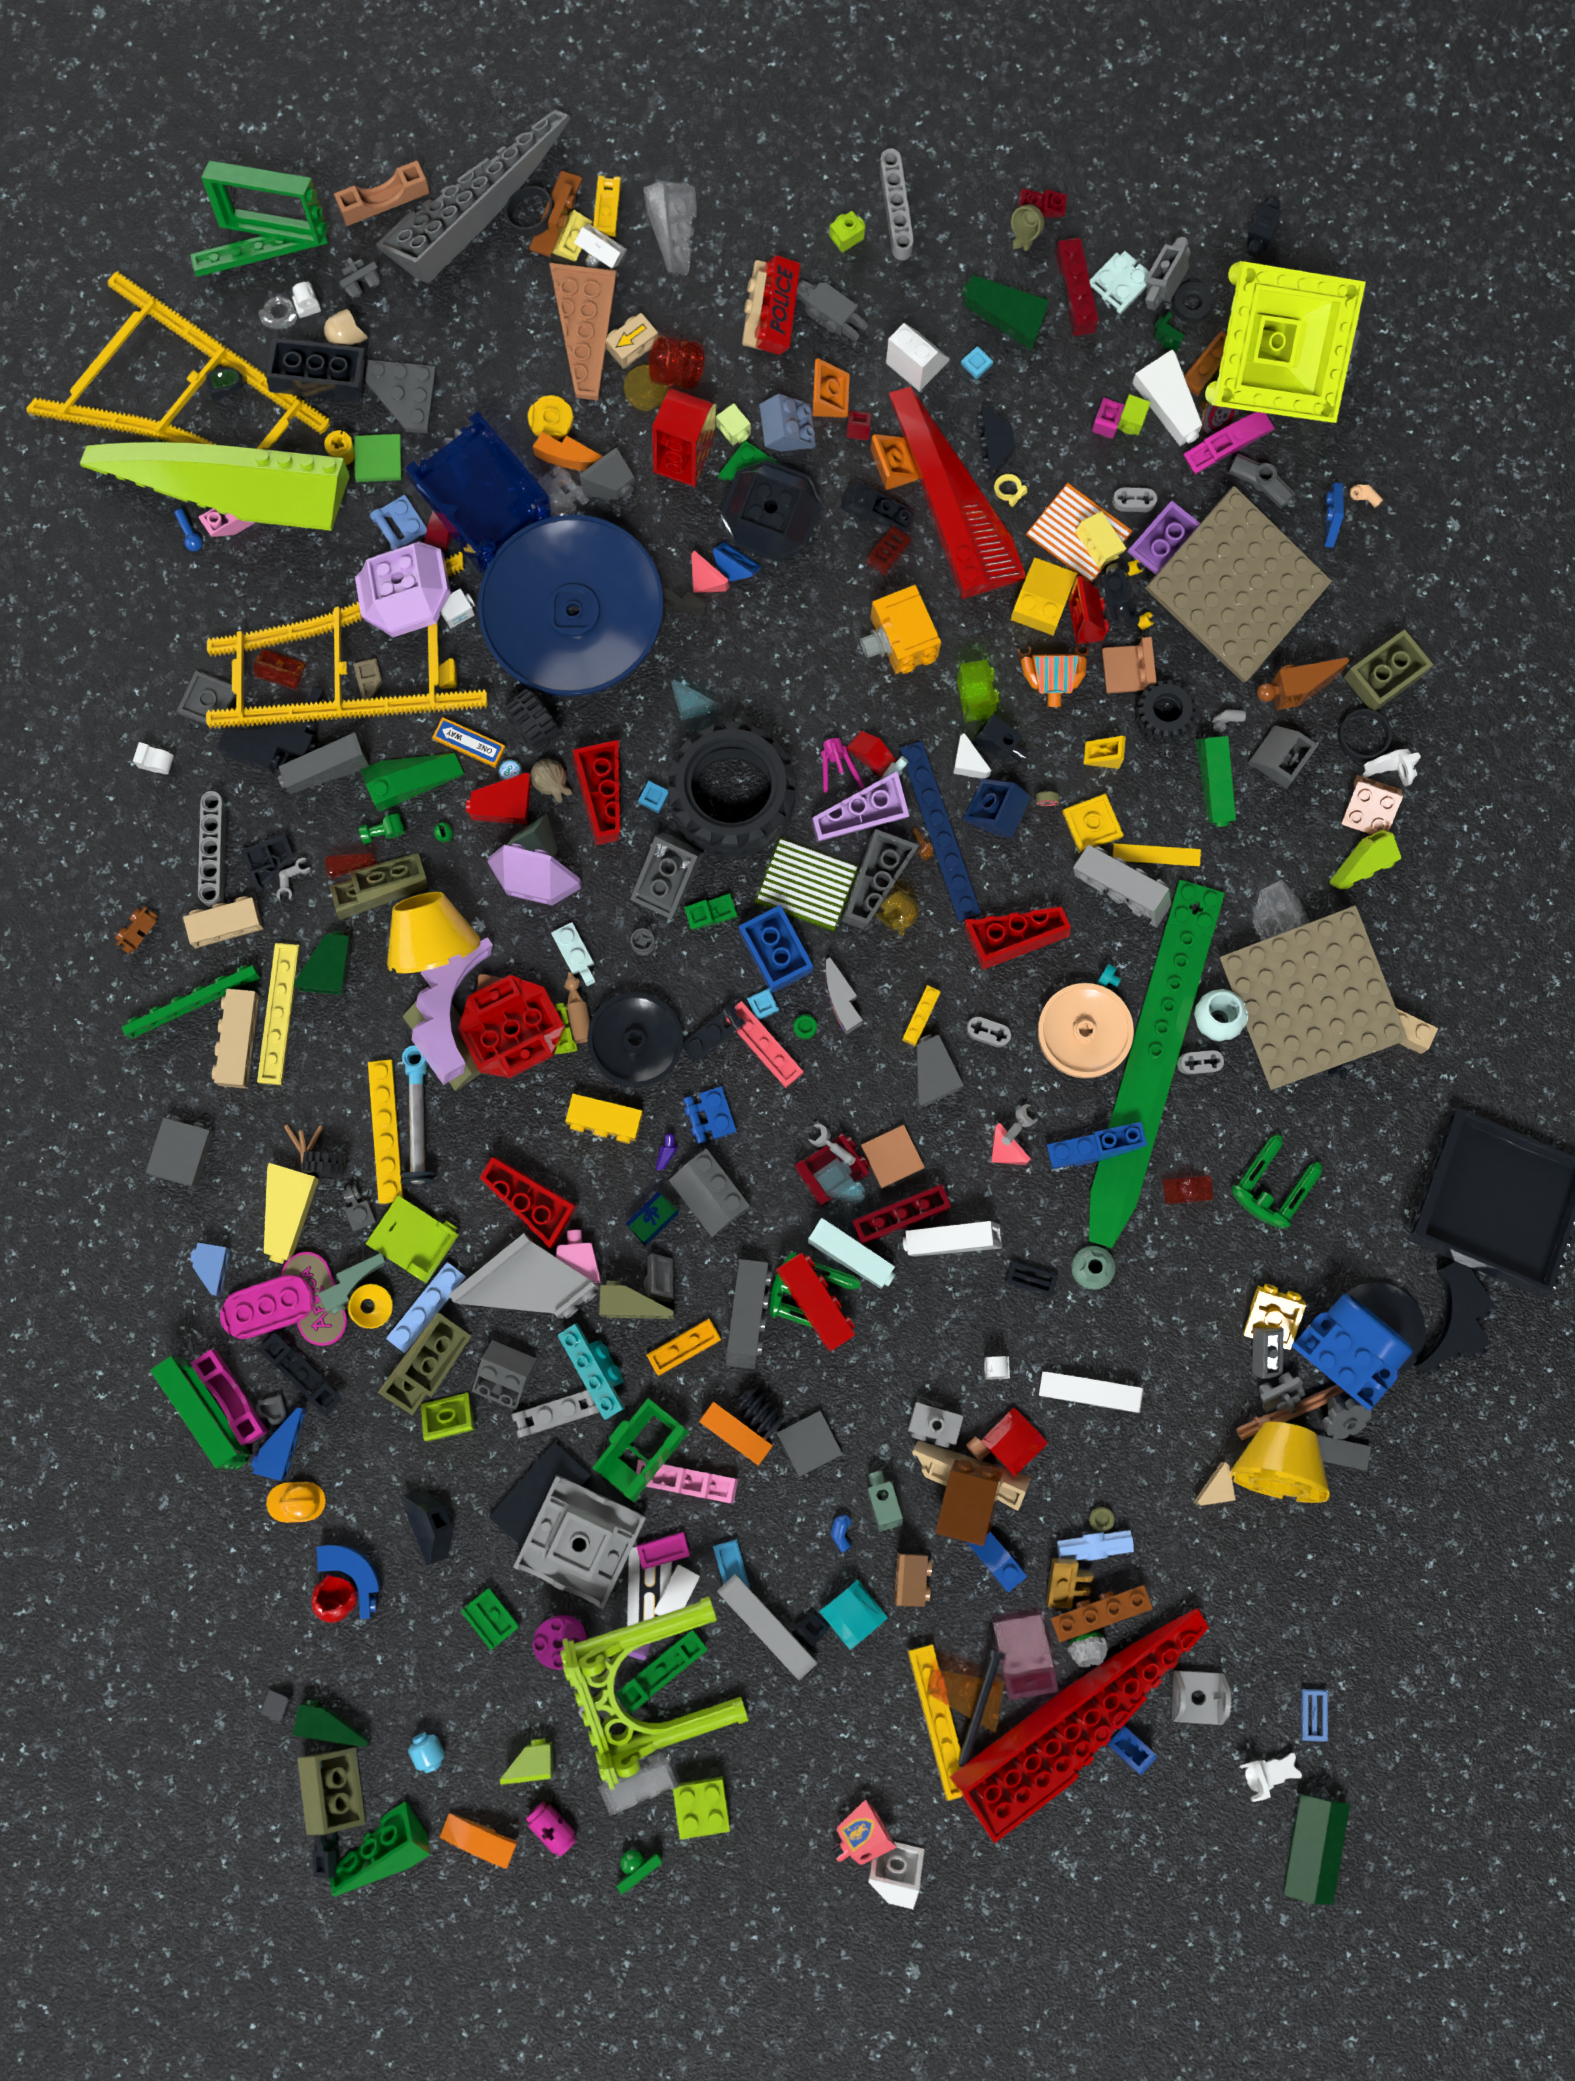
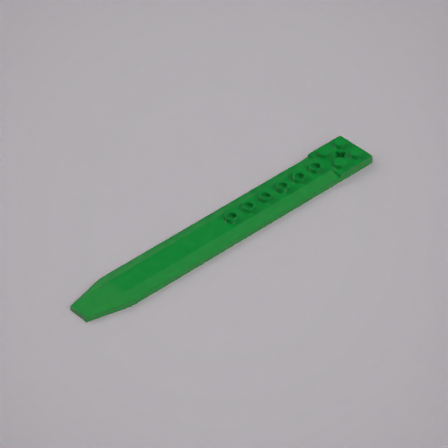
M1183 880L1178 881L1108 1129L1141 1122L1147 1146L1098 1162L1090 1190L1088 1242L1112 1248L1137 1206L1224 898V892ZM1195 903L1202 910L1197 912L1196 915L1192 914L1193 910L1189 908L1190 905L1193 906Z

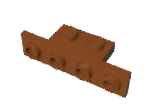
M561 170L551 194V199L555 206L548 220L549 228L544 233L534 236L529 250L551 257L562 228L564 229L567 224L569 211L575 205L576 194L581 185L582 177ZM549 201L544 211V214L541 218V221L544 219L549 210Z
M1143 1585L1115 1595L1113 1591L1099 1595V1601L1091 1603L1090 1599L1078 1602L1076 1603V1609L1051 1618L1059 1642L1152 1610L1153 1608L1145 1586Z

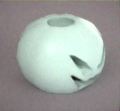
M1220 989L1211 991L1202 996L1196 1005L1194 1017L1197 1027L1202 1034L1211 1040L1219 1042L1231 1040L1238 1036L1247 1024L1248 1012L1245 1007L1246 1004L1240 996L1230 990ZM1214 1014H1221L1225 1019V1023L1216 1021L1212 1016Z

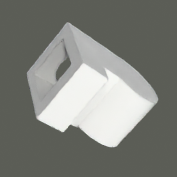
M302 282L292 288L294 293L292 298L299 318L321 312L311 283Z
M139 742L133 762L138 768L169 774L174 755Z
M985 1357V1379H1009V1357Z

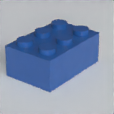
M781 905L739 926V934L771 993L813 973V965Z

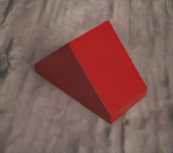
M863 731L846 747L850 753L880 778H882L892 762H896L895 757L880 738Z

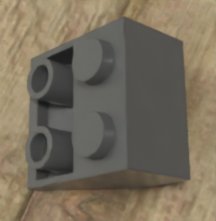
M1274 726L1248 763L1287 789L1318 744L1298 731Z
M492 1340L481 1359L472 1392L517 1410L532 1376L537 1359Z

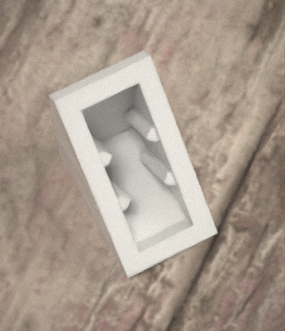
M965 733L962 734L958 744L953 774L987 779L990 776L991 769Z

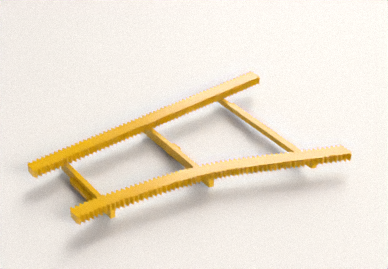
M119 271L114 273L108 280L109 287H112L117 293L119 292L124 298L126 297L131 303L133 302L138 308L140 307L141 311H135L75 383L70 390L72 395L65 404L63 402L60 404L59 401L55 403L54 400L52 402L50 400L46 401V399L42 401L41 398L38 400L35 397L26 408L29 415L33 414L35 416L37 414L38 417L41 415L43 418L46 416L47 419L50 417L56 420L59 418L60 421L63 419L65 422L68 420L78 424L81 422L82 425L86 423L87 426L90 423L91 426L95 425L97 427L99 425L100 428L103 426L104 429L108 427L109 430L112 428L118 431L121 429L122 432L124 430L127 433L130 431L131 434L134 432L135 435L138 432L139 435L141 433L143 436L146 434L147 437L150 435L151 438H158L159 441L162 439L163 442L216 445L212 441L209 442L208 439H201L200 436L197 437L196 434L189 433L188 430L185 432L184 429L181 430L180 427L177 429L176 426H169V424L206 380V373L214 370L218 364H222L223 367L239 371L248 385L251 384L252 387L254 386L259 392L261 391L266 397L268 396L273 402L275 401L276 404H279L280 407L283 406V409L287 410L257 449H271L289 426L290 420L296 416L302 422L304 421L305 424H308L309 427L311 426L312 429H315L316 432L319 431V434L324 433L330 426L329 418L327 419L322 413L319 414V411H316L315 408L312 409L311 405L305 404L304 400L301 401L297 396L269 392L265 373L262 374L261 370L258 371L257 368L255 369L254 366H251L250 363H247L243 358L237 356L236 353L230 351L229 348L226 349L222 343L219 344L218 341H215V338L212 339L211 336H208L207 333L205 334L200 328L198 329L193 323L191 324L186 318L184 319L179 313L177 314L172 308L169 309L168 306L162 304L161 301L155 299L154 296L148 294L147 291L141 289L140 286L134 284L126 276L123 277ZM147 314H151L152 318L158 319L163 325L165 324L170 330L172 329L177 335L179 334L184 340L186 339L191 345L193 344L198 350L201 349L205 355L208 354L211 357L200 373L193 370L187 377L191 384L161 421L156 422L155 419L152 421L151 418L148 420L147 417L145 419L143 417L139 418L138 415L135 418L134 415L132 417L130 414L126 416L125 413L123 415L121 412L117 414L116 411L113 414L112 411L108 412L106 410L104 412L103 409L101 411L98 408L95 410L94 407L91 409L85 406L82 408L81 405L77 407L76 404L73 406L75 401Z
M459 552V555L455 554V557L450 556V559L446 558L447 574L452 577V573L456 575V571L460 573V569L464 571V557L461 552ZM357 602V605L353 603V607L350 605L349 608L345 607V610L341 608V611L338 606L334 608L333 615L329 612V616L326 614L325 617L321 615V618L317 616L316 620L314 618L312 621L308 619V622L304 620V623L300 621V624L296 622L295 625L292 622L291 626L287 624L286 627L283 624L282 628L278 625V628L273 627V630L269 627V630L264 629V632L260 629L259 633L251 631L250 635L246 632V636L242 631H238L237 637L234 635L232 638L230 635L229 639L227 636H225V639L221 636L220 640L218 637L216 640L214 637L212 641L210 638L207 640V651L211 657L213 654L216 657L217 653L219 656L222 653L225 656L226 652L228 655L230 652L233 654L235 651L237 652V659L232 661V691L234 694H237V708L235 711L233 708L230 711L228 708L226 711L222 709L221 712L219 709L216 712L214 709L212 712L208 710L206 713V723L210 729L212 726L216 729L217 725L219 728L222 725L224 728L226 725L230 728L231 724L233 727L236 724L238 727L240 724L244 727L245 723L247 726L250 723L252 726L254 723L258 726L259 722L261 725L264 722L266 725L268 722L272 725L273 721L275 724L278 721L281 724L282 721L286 723L287 720L289 723L292 720L295 723L296 720L300 722L301 719L303 722L306 719L309 722L310 719L314 721L315 718L317 721L319 718L323 721L324 718L328 720L329 717L331 720L333 717L337 720L338 716L340 719L343 716L345 719L347 716L351 719L352 715L354 718L357 715L359 718L361 715L365 718L366 714L368 717L371 714L373 717L375 714L379 717L380 713L382 716L385 713L387 716L389 713L393 716L394 712L396 715L399 712L401 715L403 712L407 715L408 711L410 714L413 711L415 714L417 711L421 714L422 710L424 713L427 710L429 713L431 710L435 713L436 709L438 712L441 709L443 712L445 709L449 711L450 708L452 711L455 708L458 711L459 708L463 710L464 707L466 710L469 707L472 710L473 707L477 709L478 706L480 709L483 706L486 709L488 706V696L485 690L482 693L480 690L478 693L475 690L473 693L469 691L468 694L466 691L464 694L460 691L459 694L455 692L454 695L452 692L450 695L446 692L445 695L441 693L440 696L437 693L435 696V685L439 684L437 622L428 626L429 694L426 697L424 694L422 697L418 694L417 697L413 695L412 698L410 695L408 698L404 695L403 698L399 696L398 699L396 696L394 699L390 696L389 699L385 697L384 700L382 697L380 700L376 697L375 701L373 698L370 701L368 698L366 701L362 698L361 702L359 699L356 702L354 699L352 702L349 699L347 703L345 700L342 702L341 675L347 674V662H341V626L345 628V624L349 626V622L353 624V621L357 623L358 619L362 620L359 602ZM332 629H334L335 700L333 704L331 701L328 704L326 701L324 704L320 701L319 705L317 702L314 705L312 702L310 705L306 702L305 706L303 703L300 706L298 703L296 706L292 703L291 707L289 704L286 707L283 704L282 707L278 705L277 708L275 705L272 708L269 705L268 708L264 706L263 709L261 706L258 709L256 706L254 709L252 707L249 710L247 707L244 709V649L247 652L248 649L252 651V648L256 650L257 647L261 649L262 646L265 648L266 645L268 647L271 644L275 646V643L279 645L280 642L284 644V641L288 643L289 640L293 642V639L297 641L298 638L302 640V637L304 639L307 636L310 638L311 635L315 637V634L319 636L321 633L323 635L324 631L328 633V630L332 632Z

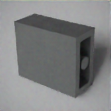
M172 1116L171 1120L163 1118L146 1173L154 1177L197 1188L214 1133L208 1130L209 1126L195 1122L194 1126L185 1124L186 1120L180 1117Z

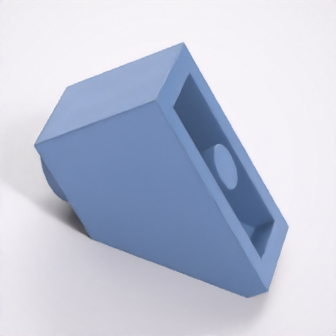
M197 1243V1247L193 1248L191 1253L192 1267L211 1295L221 1297L231 1249Z

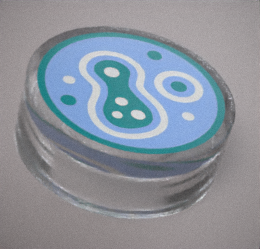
M509 759L500 764L498 773L503 781L522 774V769L517 761Z

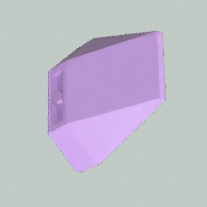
M511 844V846H502L488 858L490 868L506 894L554 905L581 889L582 886L581 880L576 874L568 870L555 858L549 856V853L544 850L535 849L532 852L525 850V847L522 845Z

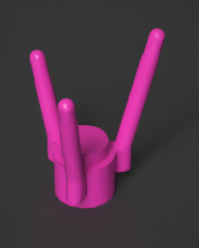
M833 738L823 743L824 751L821 752L823 759V791L828 792V759L830 762H836L839 773L842 774L844 772L841 763L843 757L860 789L863 790L864 785L847 753L846 746H842L841 739Z

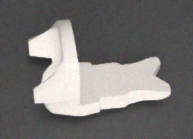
M1408 749L1387 753L1373 761L1367 762L1364 765L1366 770L1363 773V777L1367 778L1373 774L1383 773L1388 770H1398L1403 785H1411L1413 779L1417 776L1414 765L1421 756L1419 753L1411 754Z
M1290 1753L1280 1760L1275 1758L1267 1762L1265 1760H1256L1240 1765V1768L1247 1767L1245 1776L1248 1780V1785L1253 1791L1258 1792L1257 1795L1251 1797L1252 1802L1271 1798L1269 1790L1274 1788V1785L1283 1783L1285 1779L1302 1777L1301 1772L1294 1767L1296 1759L1294 1753Z

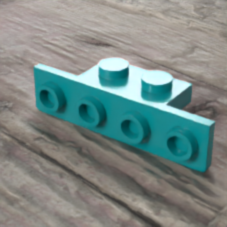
M578 1323L558 1334V1338L603 1419L606 1420L623 1410L624 1406L614 1387L623 1383L624 1380L621 1377L620 1369L614 1364L609 1355V1350L603 1342L598 1340L589 1344Z

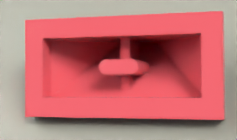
M693 551L691 554L693 592L727 591L729 589V580L696 551Z
M1000 1123L996 1125L993 1134L992 1162L1026 1165L1031 1158L1015 1140L1010 1145H1005L1002 1142V1138L1007 1131Z

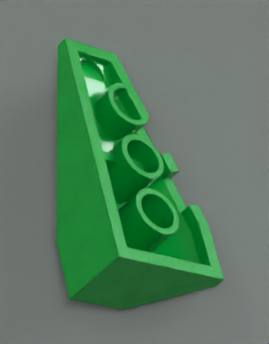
M455 753L384 760L360 770L371 798L379 812L464 775Z
M403 1802L385 1814L379 1821L381 1825L372 1834L368 1832L363 1837L364 1843L355 1852L350 1851L337 1865V1877L329 1878L331 1894L334 1897L411 1868L430 1855L427 1833L407 1802Z

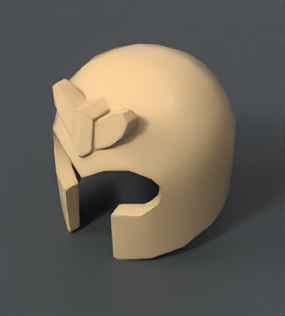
M344 309L329 317L324 326L325 336L328 342L333 345L352 346L355 343L360 344L368 338L356 326L348 309Z

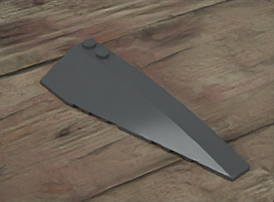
M557 110L549 113L532 126L530 133H521L515 138L516 142L507 149L503 146L497 150L498 155L492 160L486 158L457 179L458 184L442 189V195L434 201L428 199L422 204L423 209L417 213L411 211L376 246L412 276L429 283L492 221L507 204L509 198L520 189L571 119L570 116Z

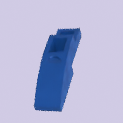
M1139 1122L1094 1132V1135L1047 1144L1046 1147L1052 1169L1071 1165L1076 1167L1112 1158L1145 1147L1147 1142L1142 1123Z

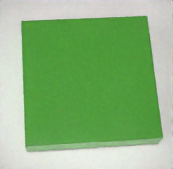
M400 434L354 436L356 482L402 480Z

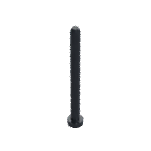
M989 1648L988 1655L991 1657L958 1760L960 1767L969 1762L999 1662L1005 1659L1006 1653L995 1648Z

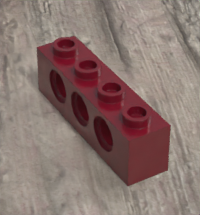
M941 1184L852 1221V1226L859 1243L864 1245L947 1211L951 1208V1205Z

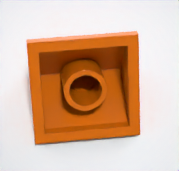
M819 358L815 360L813 416L845 418L848 416L850 374Z
M877 434L872 436L871 452L885 490L919 479L904 438Z

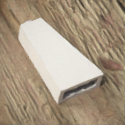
M1171 350L1137 372L1133 385L1145 400L1151 402V409L1179 446L1186 442L1190 444L1199 437L1202 423L1176 354Z
M987 1221L906 1231V1237L903 1238V1246L910 1256L1001 1249L1000 1224Z

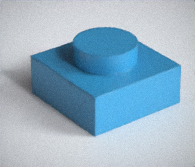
M648 781L638 803L660 813L668 798V790Z

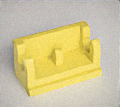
M1102 511L1081 521L1075 531L1099 569L1118 559V555L1126 550V547Z

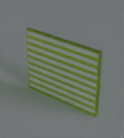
M780 838L769 867L766 868V875L755 903L771 909L781 905L787 915L835 931L844 904L848 901L847 896L858 866Z

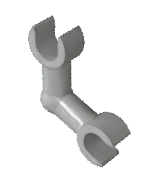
M299 858L294 866L279 872L280 889L277 891V898L280 902L281 895L284 892L289 893L290 901L293 900V893L289 889V878L299 873L308 874L311 871L310 867L300 869V865L307 861L306 858Z

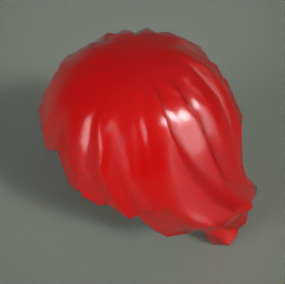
M330 1574L326 1575V1578L314 1587L311 1603L313 1613L324 1622L336 1623L342 1621L354 1609L357 1603L358 1593L355 1587L344 1578Z

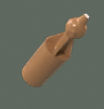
M569 972L564 987L570 991L568 1004L566 1005L568 1007L567 1016L572 1039L576 1044L587 1042L589 1025L591 1023L587 1002L582 1000L577 991L580 983L579 979L575 978L572 972Z

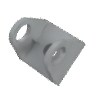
M1173 1670L1171 1721L1223 1725L1230 1716L1231 1691L1223 1673ZM1201 1690L1204 1694V1701L1196 1705L1192 1702L1191 1695L1194 1691Z

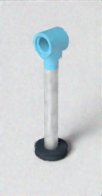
M413 1045L406 1048L402 1055V1060L405 1064V1074L409 1075L410 1172L400 1174L403 1177L400 1183L422 1185L436 1182L432 1179L435 1173L425 1172L423 1075L427 1074L429 1064L418 1048ZM414 1055H421V1061L418 1064L410 1063V1059Z

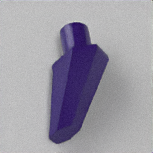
M665 1134V1145L660 1146L655 1170L665 1169L678 1149V1146L674 1144L675 1134Z

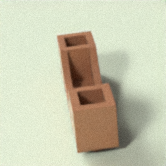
M414 161L397 168L392 178L378 187L361 189L354 185L334 193L346 226H349L429 194V189L418 161Z

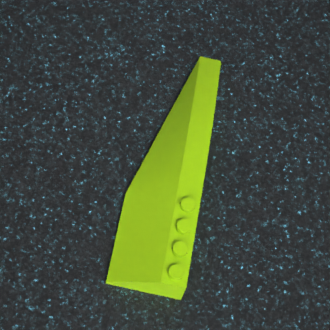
M144 442L88 445L80 461L82 467L103 474L110 473L116 475L117 479L123 481L126 479L134 481L136 485L144 488L145 486L152 487L156 492L185 502L189 500L196 502L197 506L203 508L207 506L214 508L218 513L234 515L236 519L241 521L332 531L349 480V473L344 458L211 444Z

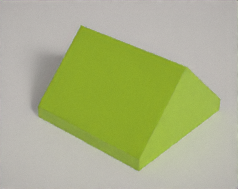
M468 1393L421 1404L424 1441H433L477 1430Z

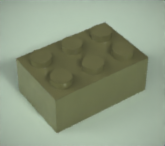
M1404 629L1353 666L1344 678L1367 707L1376 711L1426 675L1433 667V663Z

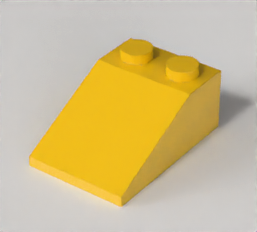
M1034 557L1014 607L1011 620L1054 636L1077 573Z

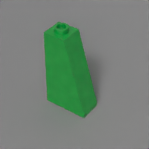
M1228 736L1195 739L1207 820L1209 823H1215V827L1229 826V821L1236 820Z

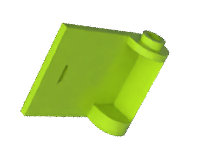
M398 1195L365 1244L427 1284L459 1235L455 1233L458 1228L447 1221L444 1224L438 1222Z

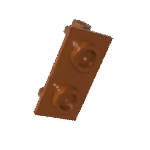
M142 907L141 910L136 908L129 917L132 921L127 929L122 927L115 936V939L118 940L115 945L119 946L122 943L124 945L122 950L128 954L132 951L135 952L144 939L137 932L141 930L147 935L157 922L156 918L158 916L151 911L146 914V907Z

